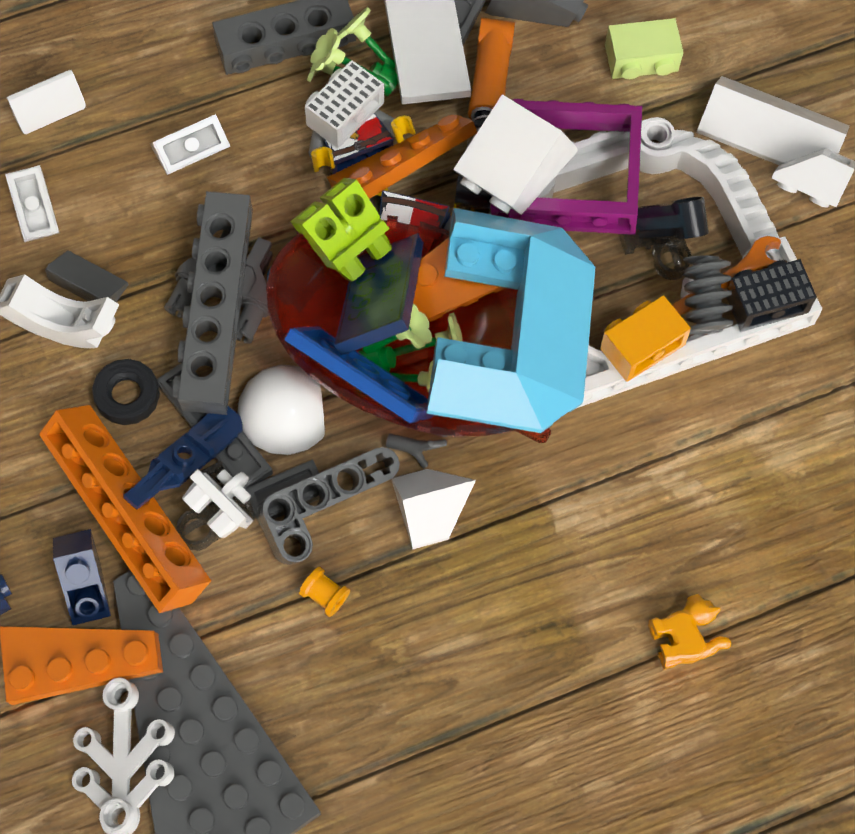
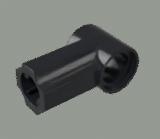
M689 197L672 201L669 204L638 207L636 232L639 238L676 235L677 239H689L707 235L709 230L704 197Z

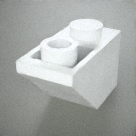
M825 148L779 165L774 171L772 179L778 181L777 185L788 192L796 193L799 190L810 195L809 200L819 206L828 208L829 205L837 207L855 170V161Z

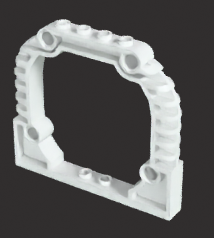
M655 117L642 121L640 171L649 174H660L678 169L701 182L714 199L742 255V259L750 251L756 240L765 236H773L781 240L780 249L768 250L765 253L767 257L775 261L786 260L791 262L797 260L786 237L779 238L776 227L771 222L765 206L759 199L758 192L752 185L747 171L741 167L736 157L721 149L720 145L712 140L694 137V133L690 131L674 130L672 124L663 118ZM600 131L588 139L576 143L572 142L577 147V152L539 194L538 198H552L555 192L627 169L630 132ZM650 140H657L660 143H654ZM506 288L499 291V294L514 326L518 290ZM816 298L807 314L740 332L738 325L723 329L720 333L708 335L695 334L687 339L685 346L628 382L625 381L602 351L588 345L584 401L579 407L814 325L822 311V307Z

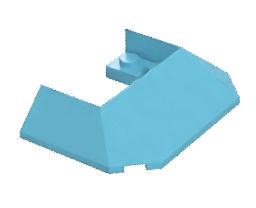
M453 208L444 277L518 290L511 350L438 337L435 343L427 414L542 433L563 415L572 412L582 405L584 401L596 267L563 228Z

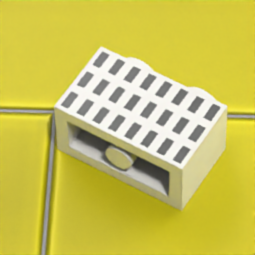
M351 60L343 69L339 68L332 74L328 84L320 92L315 91L307 99L305 104L306 125L336 148H339L384 104V83Z

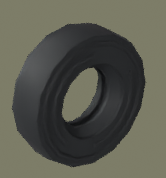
M132 359L116 360L104 366L96 375L92 387L93 401L100 414L112 423L121 425L137 424L148 418L156 409L160 397L158 380L153 371L142 362ZM123 380L134 381L140 387L139 397L129 404L118 403L112 397L113 388Z

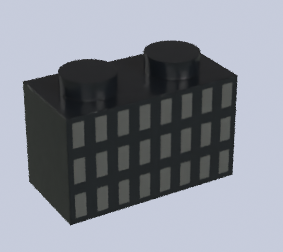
M801 259L791 262L779 260L762 270L753 272V270L747 269L735 274L727 290L732 291V295L726 297L729 305L733 306L732 312L740 332L807 314L817 298Z

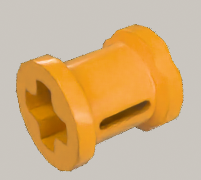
M317 567L302 584L299 595L303 598L310 597L325 609V614L328 617H331L344 604L349 596L350 589L347 586L340 587L324 575L325 570L323 568Z

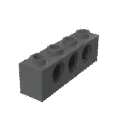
M297 0L212 22L215 43L225 73L228 75L235 72L244 73L251 68L266 64H278L285 59L300 55H312L316 49V43L322 35H326L331 28L339 33L354 16L348 0ZM354 34L346 35L340 40L338 47H343L350 42L356 41V36Z

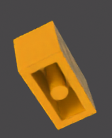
M663 295L654 302H651V300L643 302L635 309L633 315L623 321L622 319H617L610 323L604 330L600 350L625 381L628 382L685 346L691 327Z

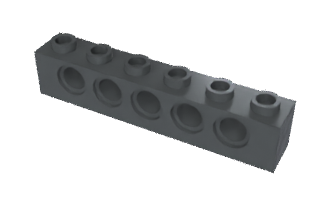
M206 191L205 204H199L197 225L202 227L200 238H194L192 258L197 260L195 272L190 271L188 276V293L192 294L191 306H185L183 312V328L188 329L186 341L181 340L178 348V362L183 363L181 376H175L173 385V397L178 398L182 411L227 415L253 214L250 195ZM219 230L230 231V234L224 238L213 236ZM222 263L226 265L220 272L209 271L213 264ZM211 297L222 299L214 307L204 305L205 301ZM213 331L217 333V336L212 341L204 342L199 340L204 332ZM201 366L213 368L212 372L206 377L194 375L195 371Z

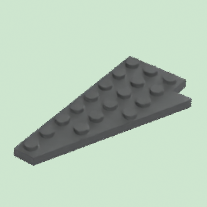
M131 570L114 580L121 630H151L159 635L163 672L130 679V682L135 684L139 691V699L134 707L139 740L146 735L149 724L157 719L170 723L175 730L172 742L166 746H158L143 763L145 776L148 765L154 760H163L170 763L174 768L173 780L166 786H158L149 796L155 834H295L319 817L321 811L180 608L159 613ZM164 726L160 727L157 730V739H160L164 736ZM163 766L156 771L157 780L161 779L164 775L165 769Z

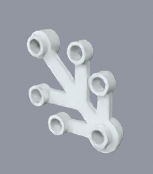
M124 678L112 679L103 690L105 705L114 710L113 755L101 744L100 734L93 729L83 727L75 733L73 738L75 748L87 753L112 779L111 796L100 785V776L95 770L82 767L76 770L72 777L73 787L77 791L85 793L101 809L99 819L103 830L107 834H132L140 821L139 808L158 786H166L174 778V768L170 763L159 759L154 760L148 765L146 776L130 792V778L158 746H166L172 742L175 730L170 723L164 720H154L149 724L146 735L130 752L131 709L138 702L139 691L135 684ZM128 691L127 699L121 703V695ZM164 726V736L160 739H157V730L160 727ZM90 734L91 742L88 746L84 747L83 740ZM163 766L165 769L164 775L161 779L157 780L156 771ZM89 774L90 782L87 786L83 787L82 780L85 775ZM122 811H125V819L119 825L118 816Z

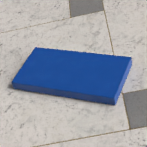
M321 327L291 328L284 340L407 422L414 423L430 419L434 416L433 414L426 413L428 404L426 396L356 350L341 355L335 347L336 337Z

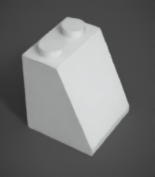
M502 94L453 170L463 177L460 184L478 195L483 190L492 196L489 202L501 211L508 214L510 209H513L522 215L571 160L578 149L561 130Z

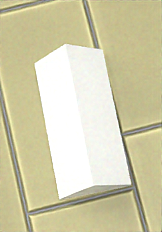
M721 76L714 86L696 133L781 165L825 148L839 153L849 125Z

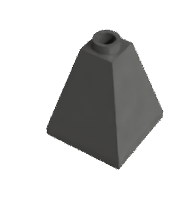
M491 0L485 13L492 16L569 27L573 20L578 23L580 22L588 8V4L584 3V0Z

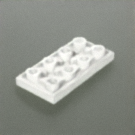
M384 0L401 103L411 104L471 97V86L454 0Z

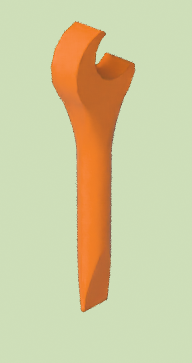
M773 236L759 238L738 264L722 274L733 278L735 274L743 270L751 269L754 272L767 268L776 261L768 258L765 253L770 249H780L781 240ZM730 281L721 284V288L726 289ZM690 293L672 304L681 316L693 309L685 305V300L695 294Z

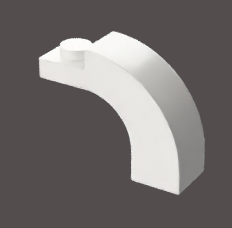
M25 274L7 279L0 293L1 316L36 335L79 348H98L102 337L113 328L115 324L114 315L119 306L118 303L109 297L87 302L65 298L46 289Z

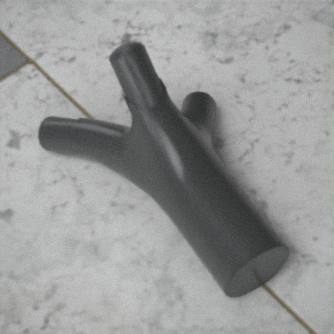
M389 433L386 442L387 448L411 454L417 459L423 469L428 467V463L422 454L423 451L447 446L445 439L435 441L417 440Z

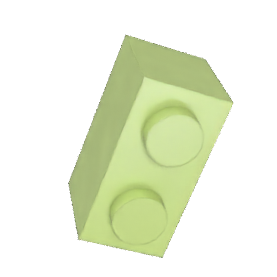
M676 18L608 26L605 49L612 79H634L639 76L652 74L663 76L679 71L683 48Z

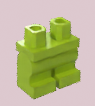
M343 178L320 197L323 203L315 201L290 222L299 233L304 235L313 250L321 257L320 259L326 267L337 270L346 280L354 281L366 270L357 258L358 254L366 249L372 259L378 260L391 251L392 247L385 235L389 227L384 220H381L380 215L356 179Z

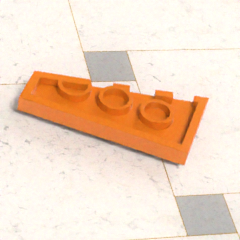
M459 115L446 116L438 124L327 177L331 187L343 178L356 179L370 199L477 134L473 120Z
M449 238L425 255L420 262L413 304L417 306L419 312L426 315L430 322L443 317V314L460 306L465 307L477 302L478 298L487 294L497 293L506 289L500 286L444 277Z
M0 626L6 702L11 705L107 685L109 681L115 678L130 680L163 672L159 635L155 631Z

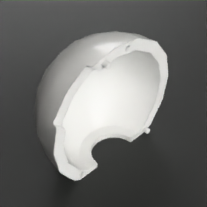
M277 365L260 371L247 382L239 397L238 414L241 417L243 433L254 446L272 454L291 455L306 451L323 439L325 435L320 380L316 375L299 366Z

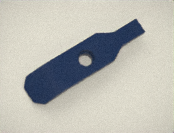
M229 406L227 415L208 413L199 423L152 459L148 474L125 493L123 498L138 510L159 491L180 487L197 469L200 470L243 431L240 415ZM178 453H187L191 457L189 459H182L178 456Z

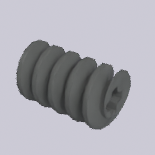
M709 255L685 257L683 261L693 266L684 270V276L693 279V281L686 283L684 290L695 294L685 300V305L696 309L685 315L686 321L696 324L691 326L689 334L720 333L723 331V328L733 325V320L722 317L723 313L733 310V306L722 303V299L732 295V291L721 288V284L730 281L731 276L720 273V269L731 266V262L720 259L718 256Z

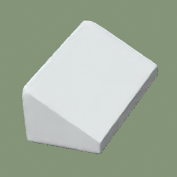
M72 70L65 71L7 97L13 116L24 134L40 129L86 107Z
M216 114L150 143L167 175L230 147Z

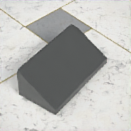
M69 250L51 262L45 269L49 281L86 301L109 297L117 302L129 285L127 281Z

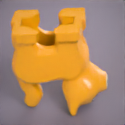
M694 594L687 598V603L683 610L675 611L663 619L656 617L649 620L648 628L652 639L668 637L671 646L667 643L660 644L661 652H658V656L664 670L676 667L678 664L695 663L700 659L714 655L720 649L731 647V640L724 636L716 637L706 643L697 626H705L717 618L716 615L721 610L720 607H715L712 601L702 598L699 594Z

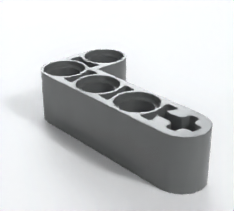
M385 447L373 449L277 491L262 500L257 508V517L275 558L287 565L305 560L312 552L313 543L303 518L392 479L399 471L400 465L395 452ZM376 462H384L385 468L365 476L363 469ZM339 472H346L352 477L353 487L350 491L344 490L338 485L337 477ZM305 487H313L319 493V502L316 506L307 504L303 499ZM270 502H279L285 508V517L282 521H275L269 516L268 506ZM288 536L295 537L300 542V553L296 557L288 555L284 550V541Z

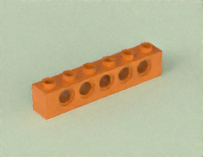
M91 405L56 410L40 432V437L157 611L163 613L192 604L208 586L211 579L154 497L138 510L123 498L124 494L132 489L141 478Z

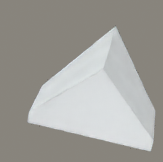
M431 469L392 478V484L412 549L449 540V536L476 480Z

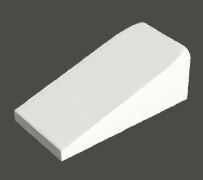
M38 165L5 174L24 242L59 234L41 166Z

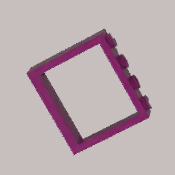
M512 99V101L558 129L630 132L627 202L537 197L522 215L513 209H510L509 213L506 214L492 204L491 215L560 227L565 231L635 234L638 216L642 106H633L625 103L612 105L595 104L593 102L569 103L556 100L527 101Z

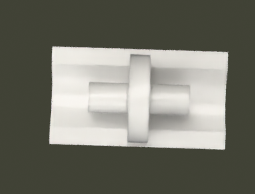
M199 469L190 476L194 483L189 487L182 499L196 513H200L211 501L220 508L207 522L208 526L219 537H227L238 527L246 529L254 521L232 499L236 496L245 504L251 498V495L243 488L249 480V477L244 472H240L232 477L225 469L222 470L217 478L225 485L223 488L206 472L202 473Z

